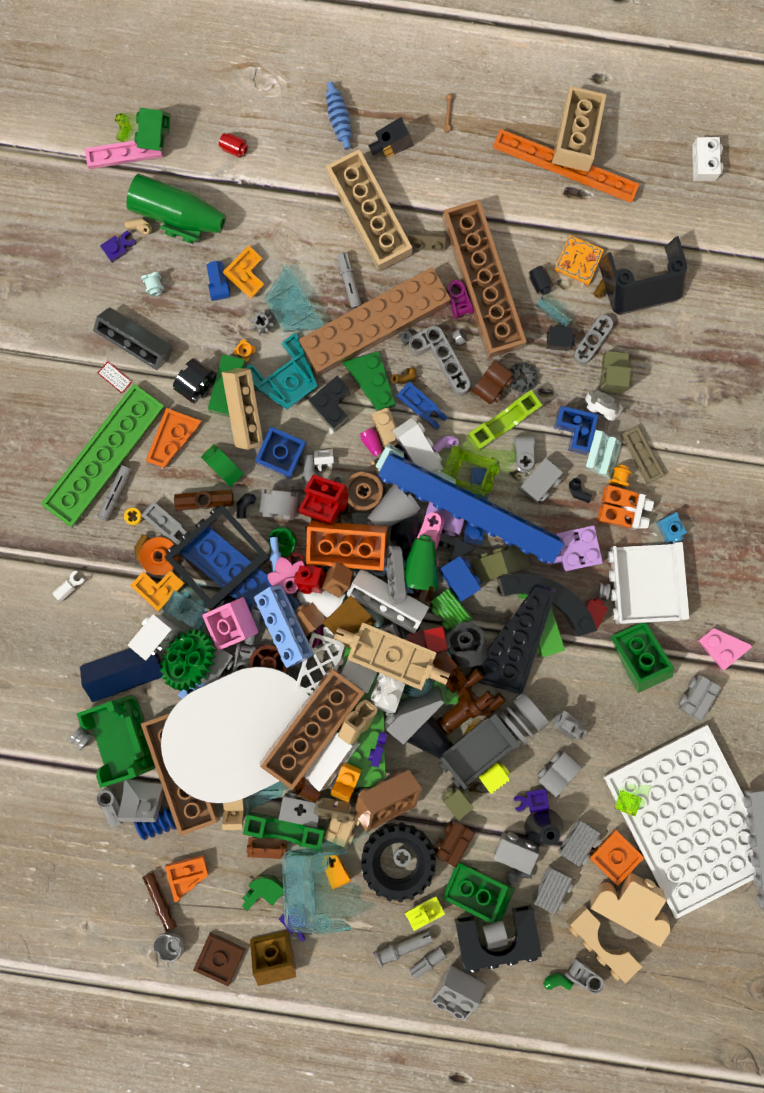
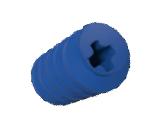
M163 807V814L159 811L156 822H134L135 828L143 840H147L148 836L151 838L155 837L156 833L162 835L163 830L170 832L171 828L173 830L177 829L172 813L166 807Z

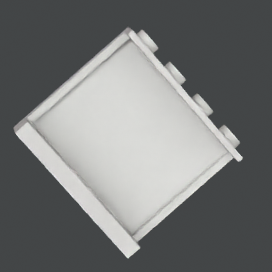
M683 542L667 545L613 546L610 548V551L607 553V559L611 563L609 580L613 583V589L610 591L611 601H614L612 618L616 620V624L685 621L689 619Z

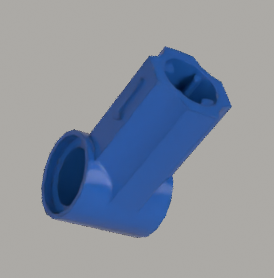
M212 261L206 264L211 300L231 298L229 285L223 274V262Z

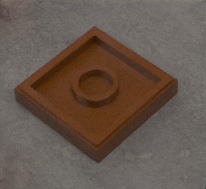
M210 932L193 971L229 987L246 948Z

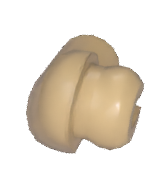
M143 218L124 221L126 230L137 229L144 235H148L152 231L151 225Z

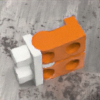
M607 485L603 490L601 504L603 505L599 507L596 522L631 530L638 528L647 529L650 518L641 517L642 510L652 511L654 501L645 498L646 495Z

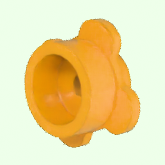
M245 339L241 340L237 348L234 349V354L240 356L246 362L250 360L252 354L256 353V347L251 346Z

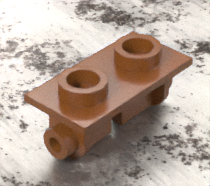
M249 837L247 857L286 859L287 841L273 838Z

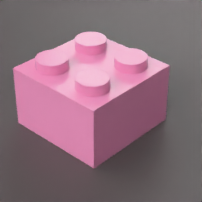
M244 597L202 615L217 651L259 633Z

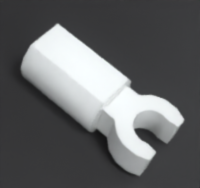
M73 571L70 579L65 580L52 592L58 601L62 602L76 589L77 585H82L86 581L85 578L76 581L75 577L78 575V571Z

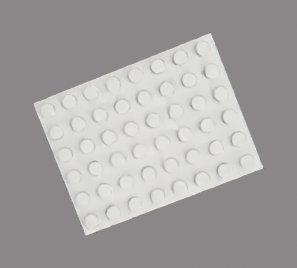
M705 724L603 776L658 887L664 890L666 903L675 919L754 880L753 877L756 873L755 867L751 863L753 851L748 842L750 828L747 827L745 819L748 813L747 808L743 804L744 795L708 725Z

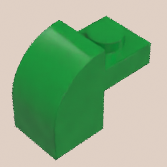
M215 444L201 456L230 487L244 475Z
M259 875L250 881L248 886L253 891L249 889L244 895L242 907L248 911L260 896L273 906L284 893L287 886L274 876Z

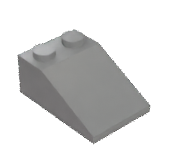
M435 687L400 700L395 713L384 712L386 730L404 745L444 704L441 689Z

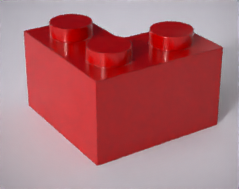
M443 626L406 634L407 641L434 651L436 654L441 653L443 650H448Z

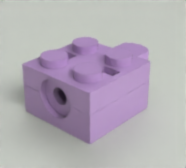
M594 526L555 534L563 538L564 546L553 563H560L561 572L603 563Z

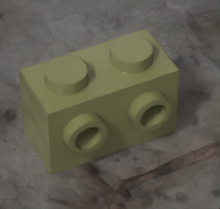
M450 785L442 792L444 794L442 796L444 804L458 821L474 809L469 801L471 797L463 787L458 788L456 785L454 787Z

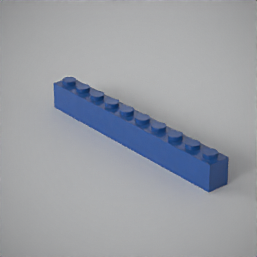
M389 451L378 473L383 482L387 484L392 482L405 493L411 492L416 495L417 499L423 502L427 500L433 503L435 508L451 512L450 515L454 518H463L468 521L470 526L485 529L488 535L492 537L498 536L502 538L504 543L510 546L514 544L520 547L522 552L536 555L537 559L541 562L553 564L564 546L563 538Z

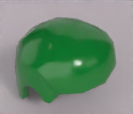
M278 526L272 529L267 540L270 546L269 551L271 552L270 538L278 537L281 557L290 556L297 544L294 531L285 526Z

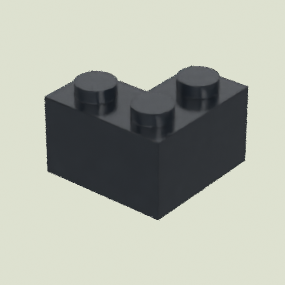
M337 375L308 401L333 432L337 431L348 421V416L338 404L350 395V389Z

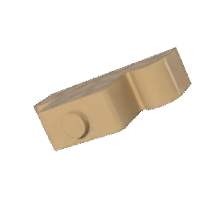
M630 873L619 891H616L612 883L604 882L597 887L590 899L592 910L659 947L662 946L670 933L668 916L660 911L666 902L664 890L656 886L650 879H643L634 873Z

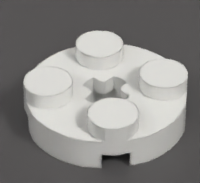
M589 390L585 397L588 403L587 408L594 413L598 411L611 421H614L623 410L620 403L617 406L614 403L615 399L602 391L596 390L595 393H592V390Z

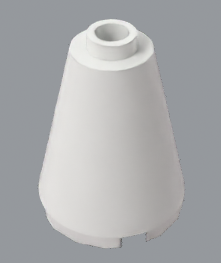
M349 588L339 598L324 589L322 594L312 592L311 594H305L299 590L297 599H299L301 605L305 604V606L313 602L327 619L348 598L346 594Z

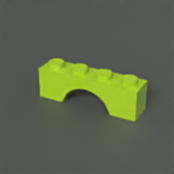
M530 390L504 411L468 433L467 438L476 451L479 452L537 412L542 407V404L533 391Z

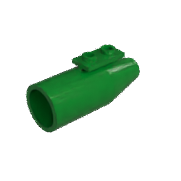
M137 174L129 187L126 200L127 210L164 223L160 229L165 230V234L176 238V235L183 237V241L194 244V241H201V238H199L201 232L221 233L224 228L226 215L192 192L142 174Z

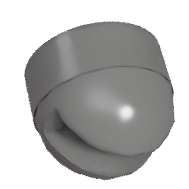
M461 328L454 331L451 336L452 340H456L454 343L456 345H462L468 341L465 332Z

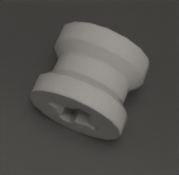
M79 727L68 741L71 744L74 743L77 749L81 751L92 740L93 735L87 734L85 729Z

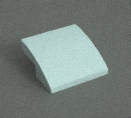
M596 430L586 468L603 477L612 479L613 467L616 466L622 443L617 438L609 437L603 431Z

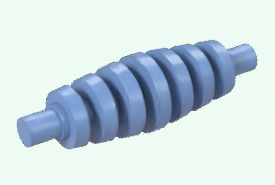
M328 82L326 99L329 120L337 135V140L343 143L344 150L351 149L350 139L352 138L349 112L340 90L335 89L334 82Z

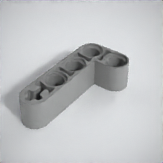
M431 326L412 336L409 340V352L414 356H419L430 350L453 393L457 396L467 394L470 381L443 331L437 326ZM436 333L439 338L432 340L429 338V335ZM414 342H420L422 344V347L420 349H415L412 346V344ZM444 349L448 352V355L441 357L438 351ZM454 366L457 372L449 373L447 367ZM458 381L461 385L465 384L463 390L461 387L457 388Z

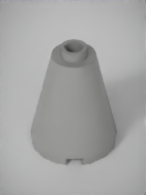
M393 484L367 517L369 520L367 525L388 526L390 528L418 514L421 510L411 494L401 491L396 484Z

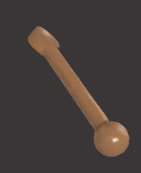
M450 93L446 95L448 101L446 124L443 127L445 133L451 130L449 121L453 95Z

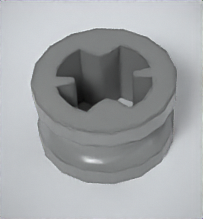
M599 583L597 599L601 600V598H604V600L608 601L610 584L603 585V583Z
M401 847L395 850L393 859L396 865L404 867L410 863L411 855L408 849ZM400 852H404V855L408 856L407 859H404L405 862H400V859L396 858L397 855L400 856Z

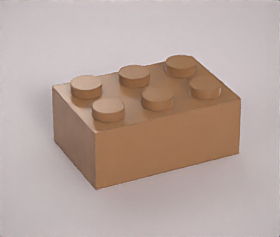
M410 770L400 771L387 781L382 780L375 787L362 790L358 795L354 814L365 831L368 832L415 808L422 788Z

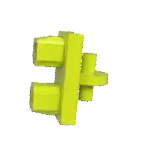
M434 896L405 911V915L415 931L445 915V912L437 897Z

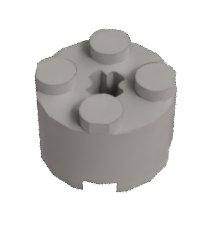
M261 489L259 512L263 513V517L274 518L275 514L282 515V519L294 520V516H298L300 493H295L294 496H291V492L271 490L270 494H267L266 489Z

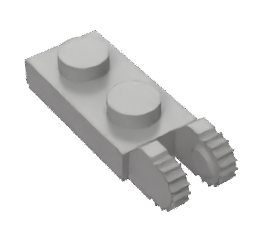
M154 501L141 515L170 541L172 540L177 545L182 541L177 539L175 535L179 531L184 535L188 532L183 528V525Z

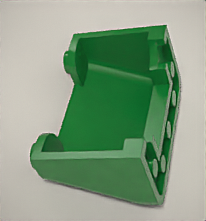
M133 695L76 713L80 726L85 730L93 729L104 764V766L98 768L96 774L100 788L137 777L156 768L141 726L145 721L138 700Z

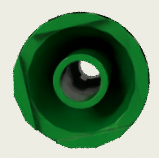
M420 535L419 538H415L403 568L404 580L409 588L429 590V586H434V590L438 589L435 541L431 540L429 535Z

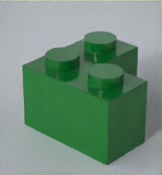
M139 109V112L136 114L138 132L135 133L134 137L137 148L163 152L165 133H169L170 113L154 109Z

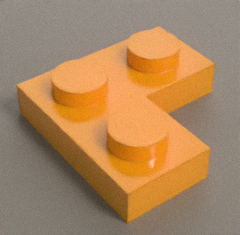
M248 245L223 271V274L252 299L264 286V283L251 272L263 258Z
M170 570L157 584L143 571L130 586L160 612L186 583Z

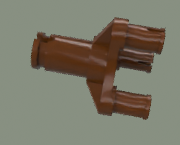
M475 668L474 671L465 677L468 682L458 689V703L443 714V717L438 718L440 726L448 734H451L453 729L456 730L469 718L474 719L478 716L488 717L506 702L500 692L493 696L487 690L478 698L472 691L471 687L484 678V675L478 668Z

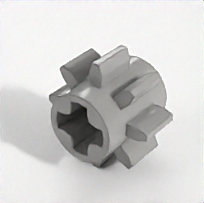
M265 311L262 314L255 312V318L250 319V322L255 324L251 327L252 331L257 329L259 335L262 332L269 334V328L274 327L273 323L269 322L273 319L272 316L267 317ZM262 320L263 322H265V325L262 326L261 324H259V321Z

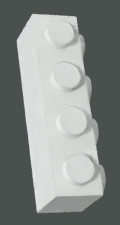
M363 569L359 571L346 594L348 597L352 595L357 602L412 633L416 632L429 609L428 606L407 594L403 602H391L388 584Z

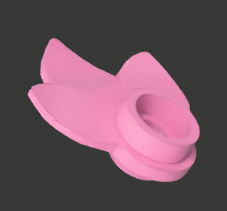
M280 557L275 564L276 572H271L267 575L269 583L272 586L282 585L286 594L295 593L298 587L294 582V576L298 572L299 566H304V563L298 561L291 565L287 559ZM288 581L292 582L290 587H286Z

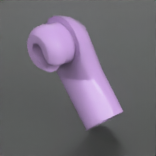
M443 436L434 444L432 449L439 454L443 449L458 447L459 440L453 436Z

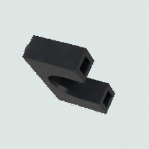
M532 906L512 908L516 934L512 944L502 951L488 950L480 943L474 916L454 919L464 971L475 973L480 971V968L488 967V969H495L501 964L516 965L519 963L518 961L526 960L527 962H533L538 960V957H542Z

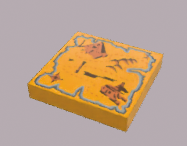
M569 235L554 271L589 285L604 249Z

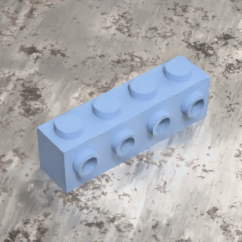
M272 586L256 595L254 599L257 607L263 616L285 667L298 665L312 657L314 653L283 586Z

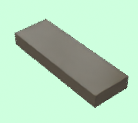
M639 426L621 434L647 485L665 476Z

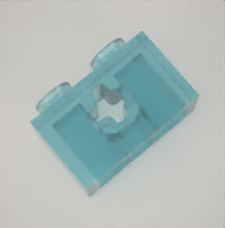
M174 590L163 611L190 627L201 631L205 625L202 615L212 610L207 608V604L204 601L191 599L192 595L184 590L181 593Z

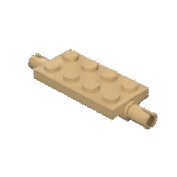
M362 623L359 632L355 634L340 627L336 631L344 636L335 634L334 639L350 645L351 651L347 660L419 690H422L428 678L444 685L447 683V679L440 676L449 678L450 673L433 667L434 664L432 663L436 656L434 651L365 623Z

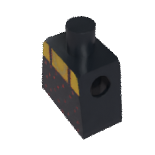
M402 117L376 131L375 134L378 140L368 145L373 156L383 151L386 157L414 146Z

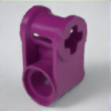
M459 280L452 281L448 286L447 293L451 298L450 307L454 319L456 320L459 316L468 313L470 315L474 314L464 284ZM457 287L461 293L453 294L451 288Z

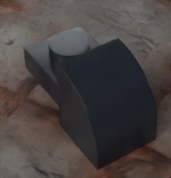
M417 517L407 518L391 530L390 539L397 541V546H400L403 559L408 558L414 540L420 532Z

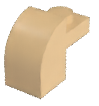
M245 798L223 803L222 829L242 830L243 822H245Z

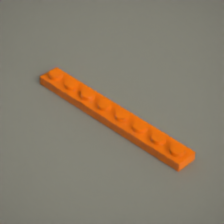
M500 129L493 148L630 203L633 202L639 187V183L593 165L586 172L553 164V149Z

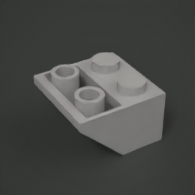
M450 966L444 973L430 1003L440 1010L449 1012L455 1018L465 1021L480 1005L486 984Z

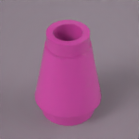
M372 427L359 434L361 436L360 440L373 457L383 452L377 430L375 431Z

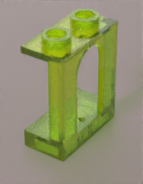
M453 445L443 473L456 479V485L478 496L487 498L488 493L492 491L494 477L499 473L500 462L495 457L487 458L464 451L461 447ZM462 461L487 469L481 485L456 478Z

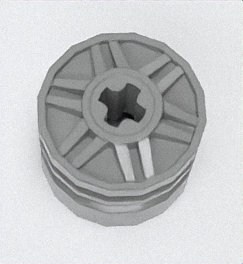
M522 693L513 701L517 707L516 711L507 706L505 709L510 716L507 717L502 711L498 715L514 738L526 745L528 741L523 736L525 733L533 739L534 735L530 730L532 727L541 732L550 723L534 703Z

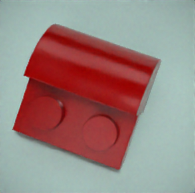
M313 474L304 489L306 496L298 511L302 515L333 525L339 512L345 511L348 502V489L344 484Z

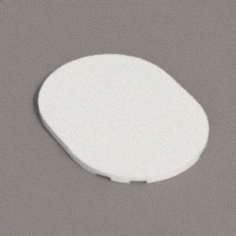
M267 667L240 669L190 692L173 708L165 722L162 733V757L170 777L187 794L199 800L212 803L234 802L279 782L278 779L260 767V761L309 697L308 693L295 690L297 681L291 676L277 669Z

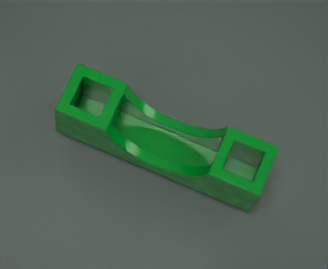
M250 811L246 816L243 835L257 838L282 839L296 843L301 847L321 849L325 831L323 826L317 825L316 828L278 820L279 817Z

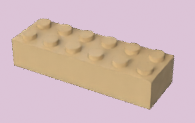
M358 149L327 165V176L378 272L411 256L412 246L361 150Z

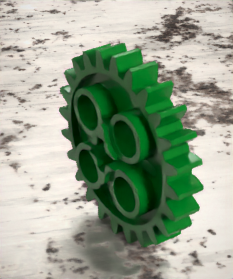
M188 629L186 634L181 632L180 638L175 636V642L170 641V648H165L167 653L161 656L165 659L160 663V665L164 666L160 670L163 673L161 678L165 680L164 683L181 692L182 690L189 691V688L195 689L196 683L201 685V679H207L206 673L212 672L209 667L215 665L212 659L216 658V655L213 654L216 648L213 647L214 642L210 640L211 637L196 629L193 631Z

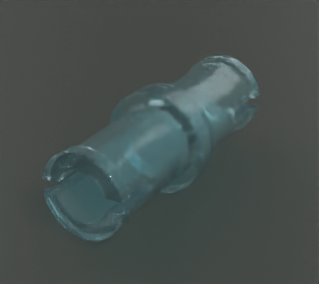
M543 296L535 305L548 315L547 318H552L562 327H567L572 318L559 310V306L556 305L555 307Z

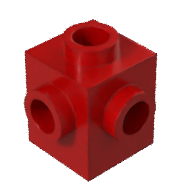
M300 565L298 572L295 573L294 582L302 593L322 594L326 574L322 568H318L315 565Z

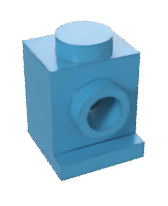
M677 512L656 522L666 543L670 541L677 543L684 539L683 535L687 533ZM672 525L675 526L677 530L676 532H673L671 530Z

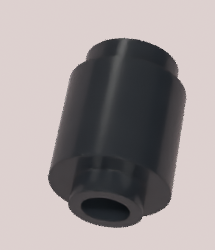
M542 265L529 272V279L537 294H542L543 296L552 291L551 288L554 284L547 270Z

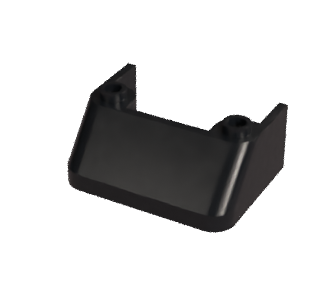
M679 236L674 237L664 247L668 258V274L635 281L630 270H616L611 252H608L598 264L611 308L616 314L623 315L676 302L684 295L687 262Z

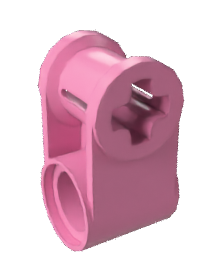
M437 512L428 513L424 518L422 528L417 537L419 538L420 535L431 536V540L435 541V550L439 544L441 532L445 524L444 516ZM436 517L438 524L433 525L431 518Z

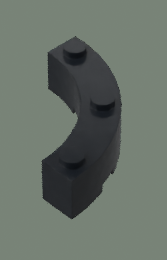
M511 574L497 578L502 597L515 594L528 595L536 584L556 589L552 605L560 610L567 619L574 635L581 636L597 631L594 620L585 605L575 594L551 579L531 574Z

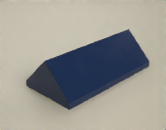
M129 648L80 666L81 685L90 700L96 702L160 679L163 675L160 670L163 667L160 665L161 661L158 652L155 655L151 654L147 660H144L134 650Z

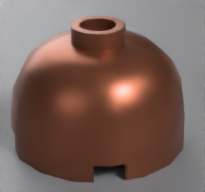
M262 645L255 649L250 656L249 667H267L284 673L287 672V668L275 645Z

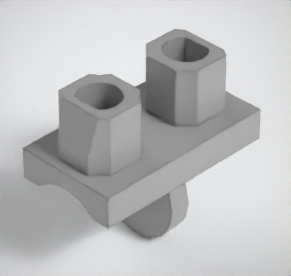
M565 710L563 713L557 714L554 719L553 727L572 740L576 737L582 741L587 734V730L582 728L584 724Z

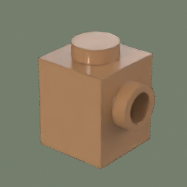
M336 562L326 572L322 589L339 598L350 587L353 571Z
M313 602L307 606L303 604L295 610L297 613L296 617L306 637L318 629L326 620Z

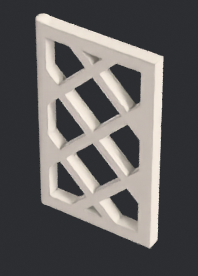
M315 632L311 634L309 645L318 665L307 670L306 663L308 659L303 661L294 688L309 694L313 691L311 688L315 689L320 682L314 683L309 673L320 668L324 676L326 673L322 666L331 661L334 664V669L337 670L345 646L341 641L316 634ZM314 638L322 641L324 646L314 651L312 644ZM332 644L340 646L338 655L334 657L329 649V646ZM326 648L331 659L320 663L315 653ZM305 675H307L312 684L307 688L300 686L301 679Z

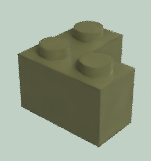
M606 351L603 354L599 391L622 395L632 385L633 374H630L631 360L628 359L629 353Z
M514 544L513 546L495 549L492 555L490 552L479 555L480 559L472 561L481 583L531 568L527 554Z

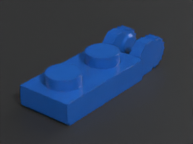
M410 382L396 395L399 400L436 430L440 426L430 415L434 412L443 421H446L448 418L437 408L434 402Z

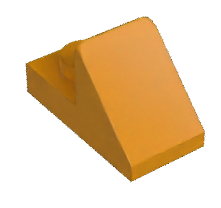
M344 762L331 790V795L349 803L362 770Z

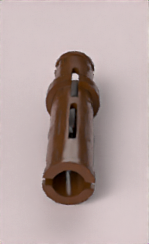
M154 872L143 876L142 879L157 911L155 913L159 916L165 932L176 928L177 924L170 911L171 907L170 905L168 906Z

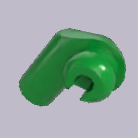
M561 973L549 975L543 982L547 990L560 985L567 990H571L574 982Z

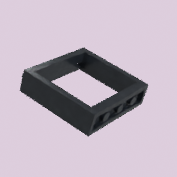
M223 505L212 509L210 512L211 516L206 520H200L195 525L196 529L192 533L187 532L181 538L182 542L177 546H171L166 551L167 555L164 557L207 606L213 610L270 559V556ZM224 515L257 551L259 556L210 599L174 558L220 516Z

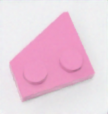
M715 628L710 629L697 640L721 670L728 668L752 648L750 644Z

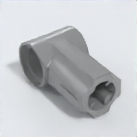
M103 788L98 793L96 801L102 808L110 828L123 823L117 818L120 803L114 788ZM102 794H110L111 801H105L102 798Z

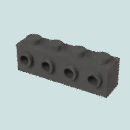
M109 307L96 318L93 328L95 333L155 370H158L169 361L173 349L172 345Z

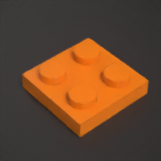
M614 829L590 854L589 859L618 886L644 857Z

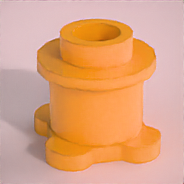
M624 465L613 467V478L608 483L624 488L629 487L627 481L629 475L632 474L629 471V467Z

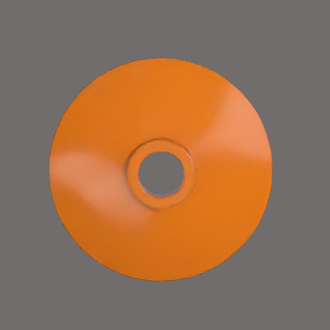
M154 537L147 540L142 545L139 553L142 567L153 575H164L170 570L172 571L174 568L164 557L167 555L166 551L174 543L164 537ZM156 552L162 553L160 559L155 558Z

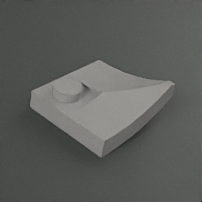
M131 779L124 780L122 800L117 816L120 822H156L165 794L162 784L146 783Z

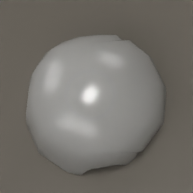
M167 931L157 935L153 941L152 950L158 953L160 960L174 962L184 953V941L178 933Z

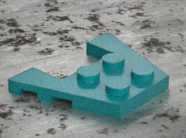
M296 333L285 339L281 344L293 359L264 379L252 364L245 368L251 369L254 388L287 410L318 387L311 368L307 364L304 356L305 353L299 344V338Z

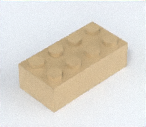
M573 86L569 87L552 159L553 164L586 172L589 171L595 156L607 94Z

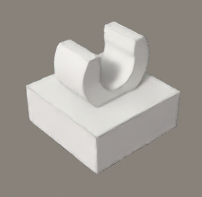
M333 449L314 451V463L318 465L319 471L322 470V464H327L329 470H332V463H334Z

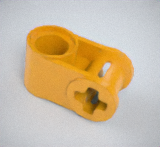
M334 849L324 851L322 854V866L332 889L335 890L351 882L349 873L337 851ZM327 857L334 859V862L327 861Z

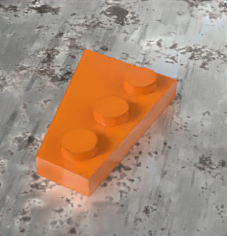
M166 408L146 462L165 469L203 422Z

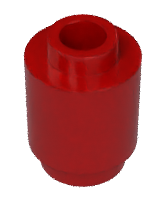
M223 133L219 140V147L226 153L238 158L247 153V141L231 133Z

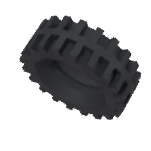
M400 822V824L388 823L389 825L381 826L374 834L372 833L364 845L361 858L363 878L367 881L370 890L373 889L379 897L387 898V901L398 900V902H403L405 899H410L411 901L414 899V896L422 895L424 889L431 885L432 877L435 876V853L430 840L423 831H419L415 826H409L403 822ZM391 844H406L416 854V867L412 874L406 878H391L381 868V854Z

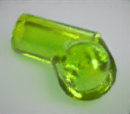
M120 113L115 116V122L118 123L120 128L116 139L124 142L131 130V125L128 117Z

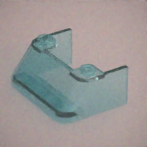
M339 845L323 846L320 850L311 848L289 850L283 855L284 920L288 929L293 932L328 934L351 930V926L342 920L331 921V918L325 913L316 914L314 874L322 873L328 868L330 855L348 854V849Z

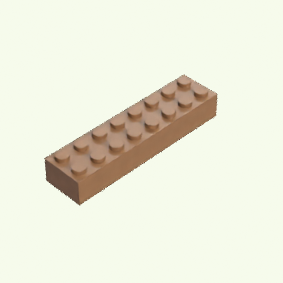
M480 199L443 210L442 219L463 284L473 307L474 317L488 359L524 348L526 339Z
M430 267L299 339V342L319 377L340 366L343 362L351 360L448 307L451 298L434 268Z

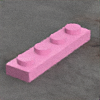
M135 141L85 148L89 169L163 157L162 151L137 148Z

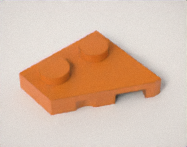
M204 855L166 864L165 869L174 902H178L185 893L191 891L198 882H201L208 876L209 871Z

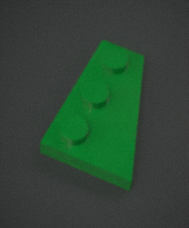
M379 351L343 362L345 368L350 372L376 411L395 407Z

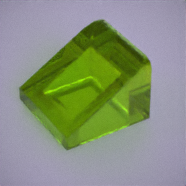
M620 790L614 808L635 817L642 798Z

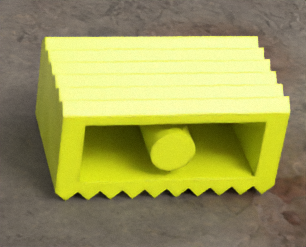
M495 762L478 777L488 791L493 794V791L499 789L500 786L503 787L506 781L509 782L508 775H510V772L502 762L499 764Z

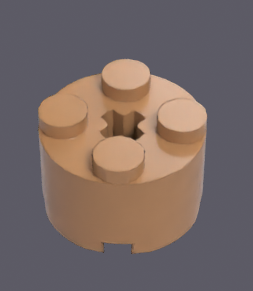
M357 472L350 476L345 484L348 489L347 503L357 512L374 510L383 497L382 484L378 477L371 473ZM361 488L369 490L367 496L359 495Z

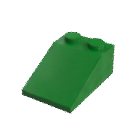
M647 623L636 624L611 636V640L627 675L638 693L673 677L674 667Z
M458 863L457 867L453 870L442 899L492 924L503 920L515 888L469 866Z

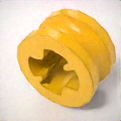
M129 508L124 513V519L130 525H138L143 519L141 516L142 512L136 508ZM134 511H135V512H137V514H136L137 520H136V521H135V520H132V522H131V521H130L131 517L129 516V514H130V513H133V514H134Z

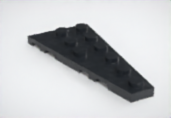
M536 584L488 647L485 661L481 665L474 666L468 675L475 668H478L484 675V678L478 683L522 694L556 589Z

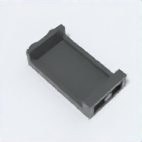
M491 713L438 756L441 760L439 765L445 772H451L454 776L451 780L458 788L462 786L465 790L468 788L467 785L511 749L515 750L520 744L495 713Z

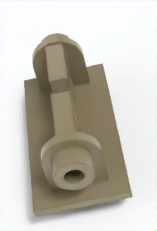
M412 230L408 232V240L412 249L445 252L446 234L429 231V236H425V231Z
M321 797V799L318 798L315 806L317 807L314 808V814L318 818H335L340 823L353 821L354 815L350 813L354 814L355 806L352 803L338 801L336 808L333 807V799Z

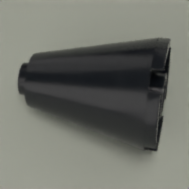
M433 715L407 741L411 745L437 758L453 745Z
M552 809L533 812L526 818L525 834L537 846H553L562 837V819Z

